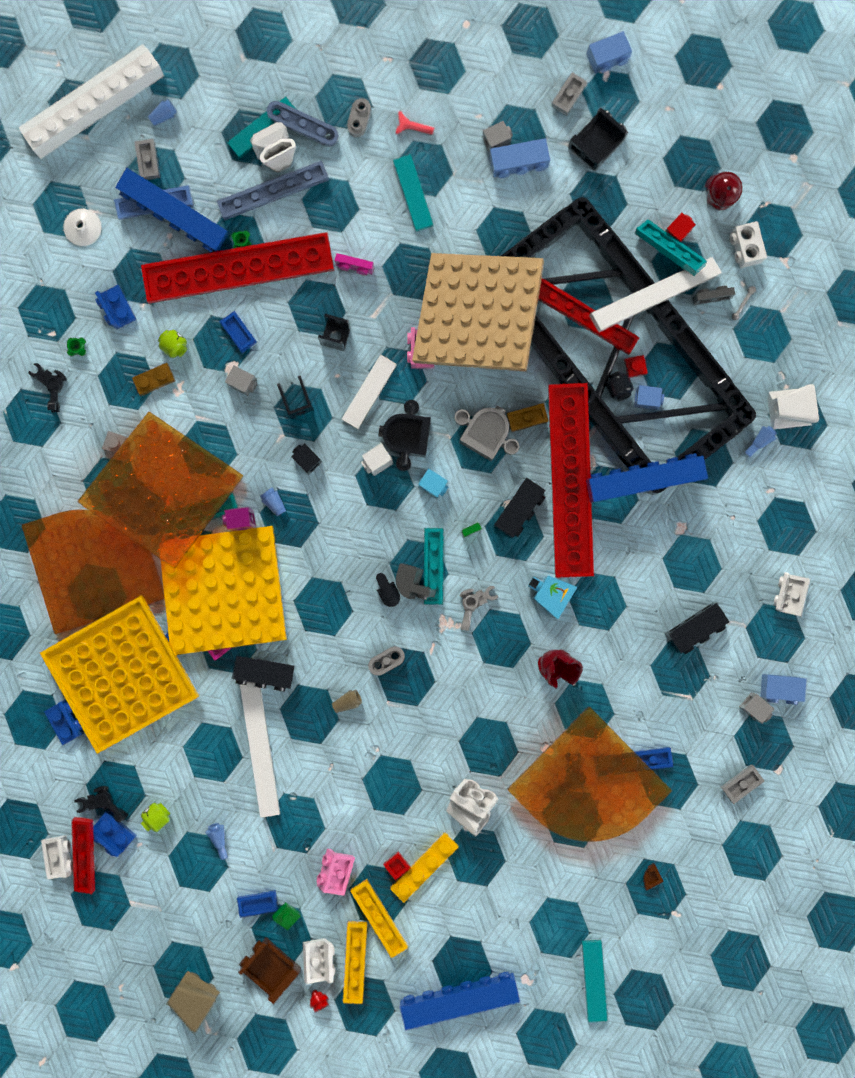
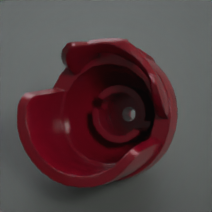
M721 172L711 176L705 184V188H708L707 203L719 211L733 206L742 194L743 186L740 178L732 172Z
M563 649L549 650L538 659L540 674L555 689L558 688L557 680L559 678L574 685L579 680L583 671L582 663Z

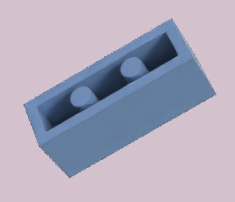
M546 138L491 148L489 154L493 178H506L510 174L516 173L517 175H523L532 170L537 172L543 171L549 167L550 163Z

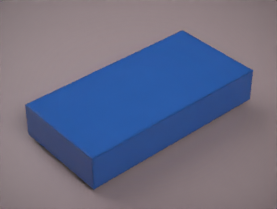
M235 311L219 321L241 353L257 343Z
M276 890L237 897L240 918L277 912L279 910Z

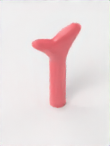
M401 111L398 112L400 125L396 129V134L406 129H412L433 135L434 127L412 122Z

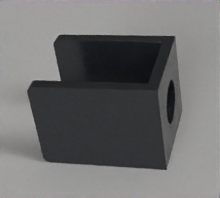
M324 314L326 327L323 336L318 335L320 345L344 351L351 330L349 320ZM333 331L340 332L341 339L330 338Z
M298 376L308 405L291 411L281 384H277L286 411L291 419L314 411L301 376Z

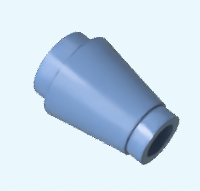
M169 99L163 100L148 118L156 126L175 117L174 114L177 113V110Z
M273 487L260 495L262 498L261 502L276 516L286 511L277 490L275 491Z

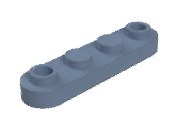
M272 101L267 106V116L271 121L275 123L281 122L286 128L325 146H333L337 143L338 131L335 127L279 101ZM278 110L280 114L276 116L273 114V111ZM330 134L332 139L328 140L325 136Z

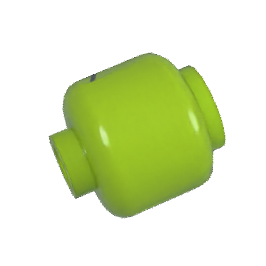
M165 330L158 338L159 349L170 358L182 357L187 351L186 338L176 330Z
M161 802L159 804L152 803L141 813V818L143 819L141 825L147 831L153 830L158 832L170 821L169 815L171 813Z

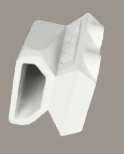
M276 122L254 134L250 139L257 159L261 160L264 165L279 173L291 166L296 144L293 139H289L287 128L283 123Z
M809 384L799 389L769 392L767 399L770 422L773 429L812 425L811 423L819 421L814 384Z
M464 779L452 793L446 812L471 834L477 836L489 821L490 811L498 802V798L494 792L480 788L477 782Z

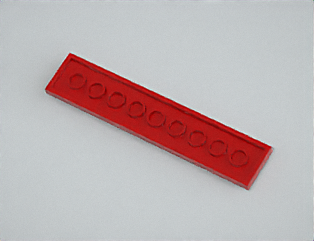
M328 232L143 264L141 269L146 299L150 304L334 271Z
M588 383L548 385L555 578L594 576L592 503H590L586 480L591 479Z

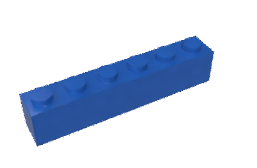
M127 167L115 187L120 191V196L128 201L130 198L137 201L136 206L144 211L147 208L154 212L152 216L160 221L166 219L170 222L169 226L178 232L182 229L187 233V238L194 242L198 239L203 243L202 247L210 252L213 250L219 251L229 235L227 230Z
M695 453L686 455L685 460L678 461V457L666 459L665 464L659 465V461L647 463L648 467L640 468V465L628 467L629 471L626 472L616 469L609 471L610 475L602 476V473L590 475L591 479L586 480L590 503L708 479L704 456L697 457Z
M502 972L493 978L486 976L476 982H462L460 986L456 987L445 986L439 991L433 992V990H428L419 996H405L403 1000H400V1010L406 1031L520 1003L514 973Z

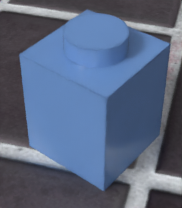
M642 385L636 388L635 408L657 410L660 405H663L664 394H662V388Z

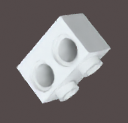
M758 221L736 226L732 230L730 242L734 245L735 261L739 263L740 268L761 264L767 258ZM741 233L746 234L748 240L743 239ZM746 251L751 252L753 258L748 257Z

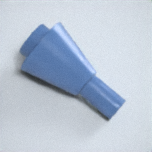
M762 426L753 444L745 451V454L751 457L758 449L776 440L775 435L777 433L770 426L767 428Z
M219 823L211 824L205 833L218 850L220 859L224 860L228 858L225 849L224 825H219Z

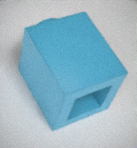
M429 468L418 484V487L436 498L439 495L444 496L449 488L446 485L448 480Z

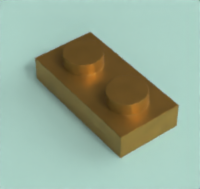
M168 363L132 377L140 396L176 381Z
M544 403L506 414L511 432L549 422Z

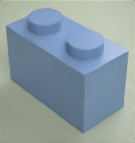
M624 31L589 44L586 54L596 74L598 72H607L613 66L626 64L630 59L632 49Z
M762 674L760 697L767 698V702L779 703V700H786V704L798 705V701L805 702L807 679Z

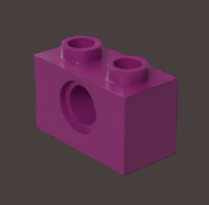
M249 507L225 510V515L222 516L223 525L227 527V530L240 531L256 528L254 510Z

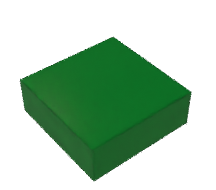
M475 523L462 529L461 533L465 538L482 530L480 523Z

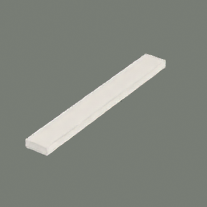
M711 257L706 259V266L695 276L686 270L680 271L594 311L589 316L598 332L713 279L722 272L714 258Z
M247 682V685H240L260 818L280 815L261 688L254 687L255 683Z

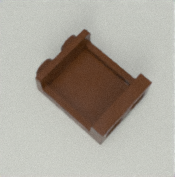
M265 937L262 942L258 940L251 949L253 953L250 957L246 955L239 963L240 969L238 974L242 975L244 973L269 995L268 1000L274 1005L299 975L301 967Z

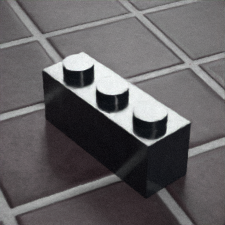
M526 478L493 526L511 539L514 536L519 537L524 530L522 524L525 520L529 522L535 513L533 508L536 504L541 505L546 497L543 495L546 490L529 478Z
M712 602L667 631L665 635L677 653L687 654L694 649L693 646L698 642L702 644L710 639L709 635L712 633H719L726 629L725 625L730 621L718 603Z
M236 656L231 679L235 680V684L247 685V682L255 683L254 687L266 689V685L274 686V690L285 692L286 688L291 689L295 666Z

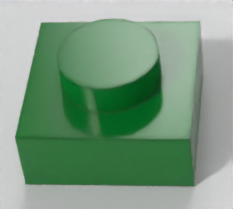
M285 902L272 917L276 923L288 931L301 915L299 911Z

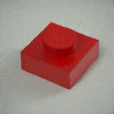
M644 355L624 360L629 378L648 374Z
M399 851L383 863L395 880L411 868Z

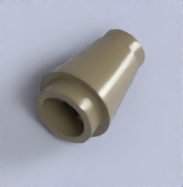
M349 690L333 702L332 707L336 713L358 708L362 704V699L357 690Z

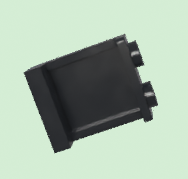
M600 107L591 121L577 135L575 134L570 139L568 148L596 172L623 143L628 131L622 123H618L609 111Z

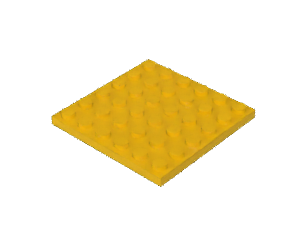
M273 526L158 541L169 644L175 655L287 640Z
M143 595L40 652L41 657L97 754L199 697L198 692L171 648L169 641Z

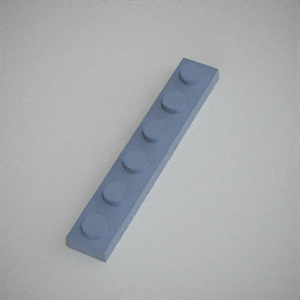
M321 160L217 200V204L225 221L329 180V177Z

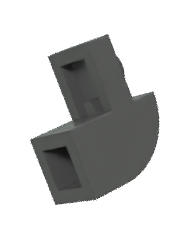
M400 563L396 575V586L404 597L408 599L418 597L427 600L428 597H435L436 593L435 589L419 584L423 569Z

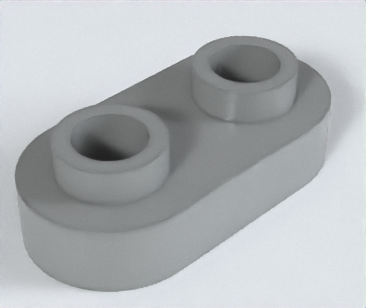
M357 99L352 105L347 129L353 137H361L366 132L371 114V105L366 99ZM364 106L365 108L361 110L358 107ZM355 123L360 124L359 127H354L353 125Z
M393 646L376 655L369 661L368 667L370 672L374 675H382L397 667L404 661V651L400 647ZM394 652L399 655V658L396 660L391 657ZM381 662L382 668H375V663Z

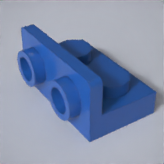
M119 285L102 293L99 291L95 292L97 296L95 301L100 309H104L106 313L104 318L109 326L112 325L115 329H119L137 320Z
M66 700L60 701L55 706L44 711L62 745L85 733Z
M108 810L93 826L94 842L100 843L105 847V851L109 855L115 857L121 855L137 836L122 822L119 823L115 820Z

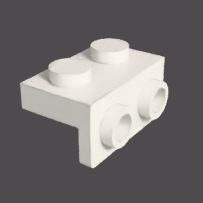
M785 572L784 577L781 576L778 587L781 588L780 593L774 599L776 610L802 617L810 579L790 575Z
M67 835L41 840L47 880L59 877L64 879L72 875L73 860L70 859L69 853L71 851V843L67 840Z
M325 938L303 942L304 982L306 984L321 981L333 983L335 967L332 956H334L335 951L333 944Z

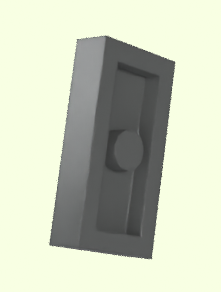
M720 286L713 291H709V289L699 290L692 298L693 305L730 300L735 295L734 287Z

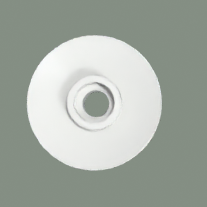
M77 209L71 212L65 219V236L71 243L77 246L91 245L101 234V221L91 210ZM80 223H83V226L81 228H78V225Z

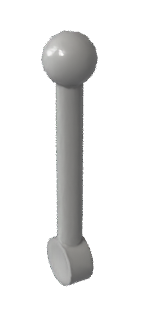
M750 286L748 288V294L741 303L737 312L732 315L733 320L739 319V314L742 311L745 304L747 303L751 294H754L756 292V288L754 286Z

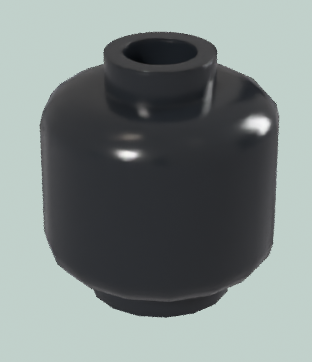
M618 371L609 376L610 379L606 382V388L612 399L622 401L632 396L631 392L634 387L628 374H620Z

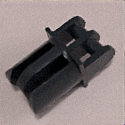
M383 573L377 574L376 580L380 589L376 591L382 602L388 607L396 606L400 601V593L395 583L389 584Z

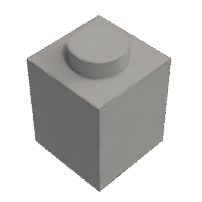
M504 121L483 130L482 139L489 153L491 148L510 145L511 138L513 137L510 127H506Z
M233 365L225 383L248 396L250 392L255 390L257 379L254 375Z
M752 692L739 706L756 722L761 724L767 722L772 717L774 710L758 694Z

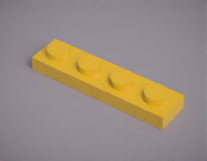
M444 832L390 889L404 903L451 856L459 845Z
M368 879L353 887L350 892L390 957L393 958L406 950L408 944Z
M348 921L343 1003L363 1004L367 922Z

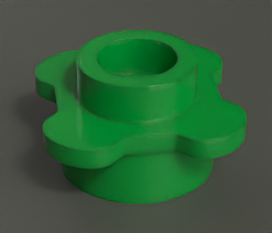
M248 231L234 232L231 236L234 241L233 248L252 245L249 241L250 233Z
M82 337L79 339L69 338L67 340V354L71 357L74 355L84 356L86 354L84 346L86 340Z

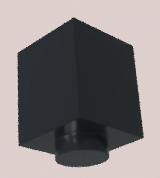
M305 443L302 446L298 445L292 451L293 455L291 457L308 475L322 463L321 459Z

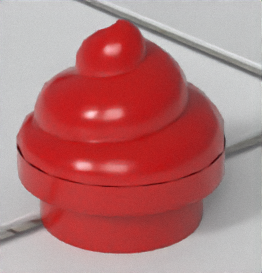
M313 990L312 997L310 998V1008H313L314 1012L329 1006L328 996L320 991Z

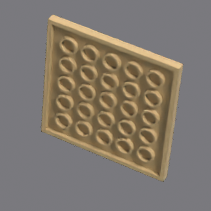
M431 253L412 361L420 364L527 372L544 266L543 258Z

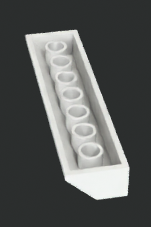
M142 44L20 126L19 129L34 152L42 159L162 78L164 74L150 51Z

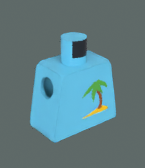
M533 576L528 584V587L536 591L533 599L556 619H559L577 589L576 586L551 576H546L543 582Z

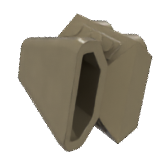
M187 971L168 1000L167 1005L172 1008L189 1030L195 1033L220 992L213 984L201 980L198 974Z

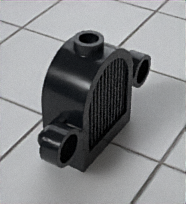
M415 400L405 402L404 411L406 414L393 415L385 422L384 426L380 425L378 437H383L384 443L389 450L401 454L396 460V467L402 472L408 471L411 467V460L408 458V455L426 458L431 417L416 415L419 411V404Z

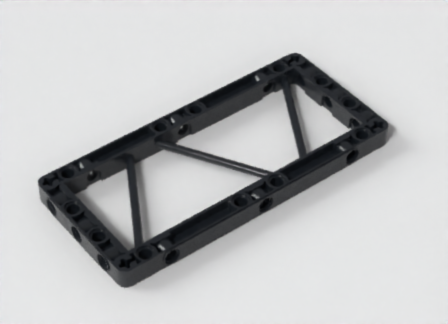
M584 197L577 198L501 255L505 257H519L516 253L523 251L526 254L525 257L535 258L536 254L542 249L548 248L563 237L567 230L574 225H578L589 240H593L600 249V254L612 267V270L544 278L546 281L557 285L619 276L632 294L655 284L613 229L609 227L590 201ZM588 221L596 222L597 226H590ZM551 228L555 230L556 233L549 234L546 230ZM669 300L647 309L646 312L653 316L659 324L658 327L706 388L709 387L718 398L716 399L718 401L716 404L616 417L602 400L601 396L620 349L615 346L613 347L595 391L544 324L535 316L531 346L561 384L588 383L589 420L626 467L636 465L648 467L647 463H651V461L624 428L623 423L725 410L729 415L728 418L679 454L677 457L678 461H680L686 455L695 453L697 457L704 456V460L743 431L756 418L754 408ZM634 316L624 320L622 327L629 330ZM670 323L676 324L678 330L671 329ZM563 362L566 365V369L560 370L556 363ZM730 397L736 399V406L730 403ZM745 413L747 414L746 419L742 417ZM712 435L718 437V444L712 442ZM668 487L646 492L651 495H656L663 492Z

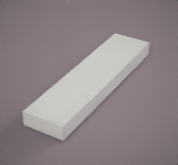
M380 354L342 417L344 422L356 429L360 428L396 368V363Z

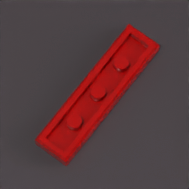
M74 817L72 819L74 892L93 894L95 891L93 819Z

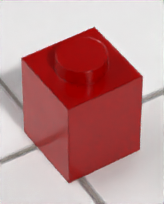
M681 212L665 231L682 242L696 224L689 215Z

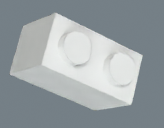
M382 443L362 455L363 461L361 463L368 474L372 472L373 476L393 464L390 455Z

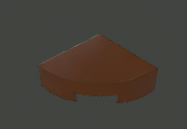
M654 863L646 869L643 876V884L646 891L664 882Z

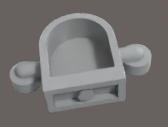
M496 406L495 408L482 409L474 415L473 419H470L468 411L464 409L458 410L455 413V422L460 426H468L459 443L492 462L500 447H503L508 455H514L519 450L517 440H505L509 432V422L505 416L506 411L503 408Z

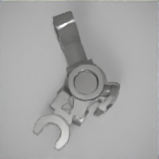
M489 586L484 593L481 589L475 592L476 594H470L474 589H467L460 594V597L463 598L462 604L465 610L461 630L469 631L472 612L477 607L487 603V599L493 601L498 598V595L494 597L489 595V591L494 589V586Z

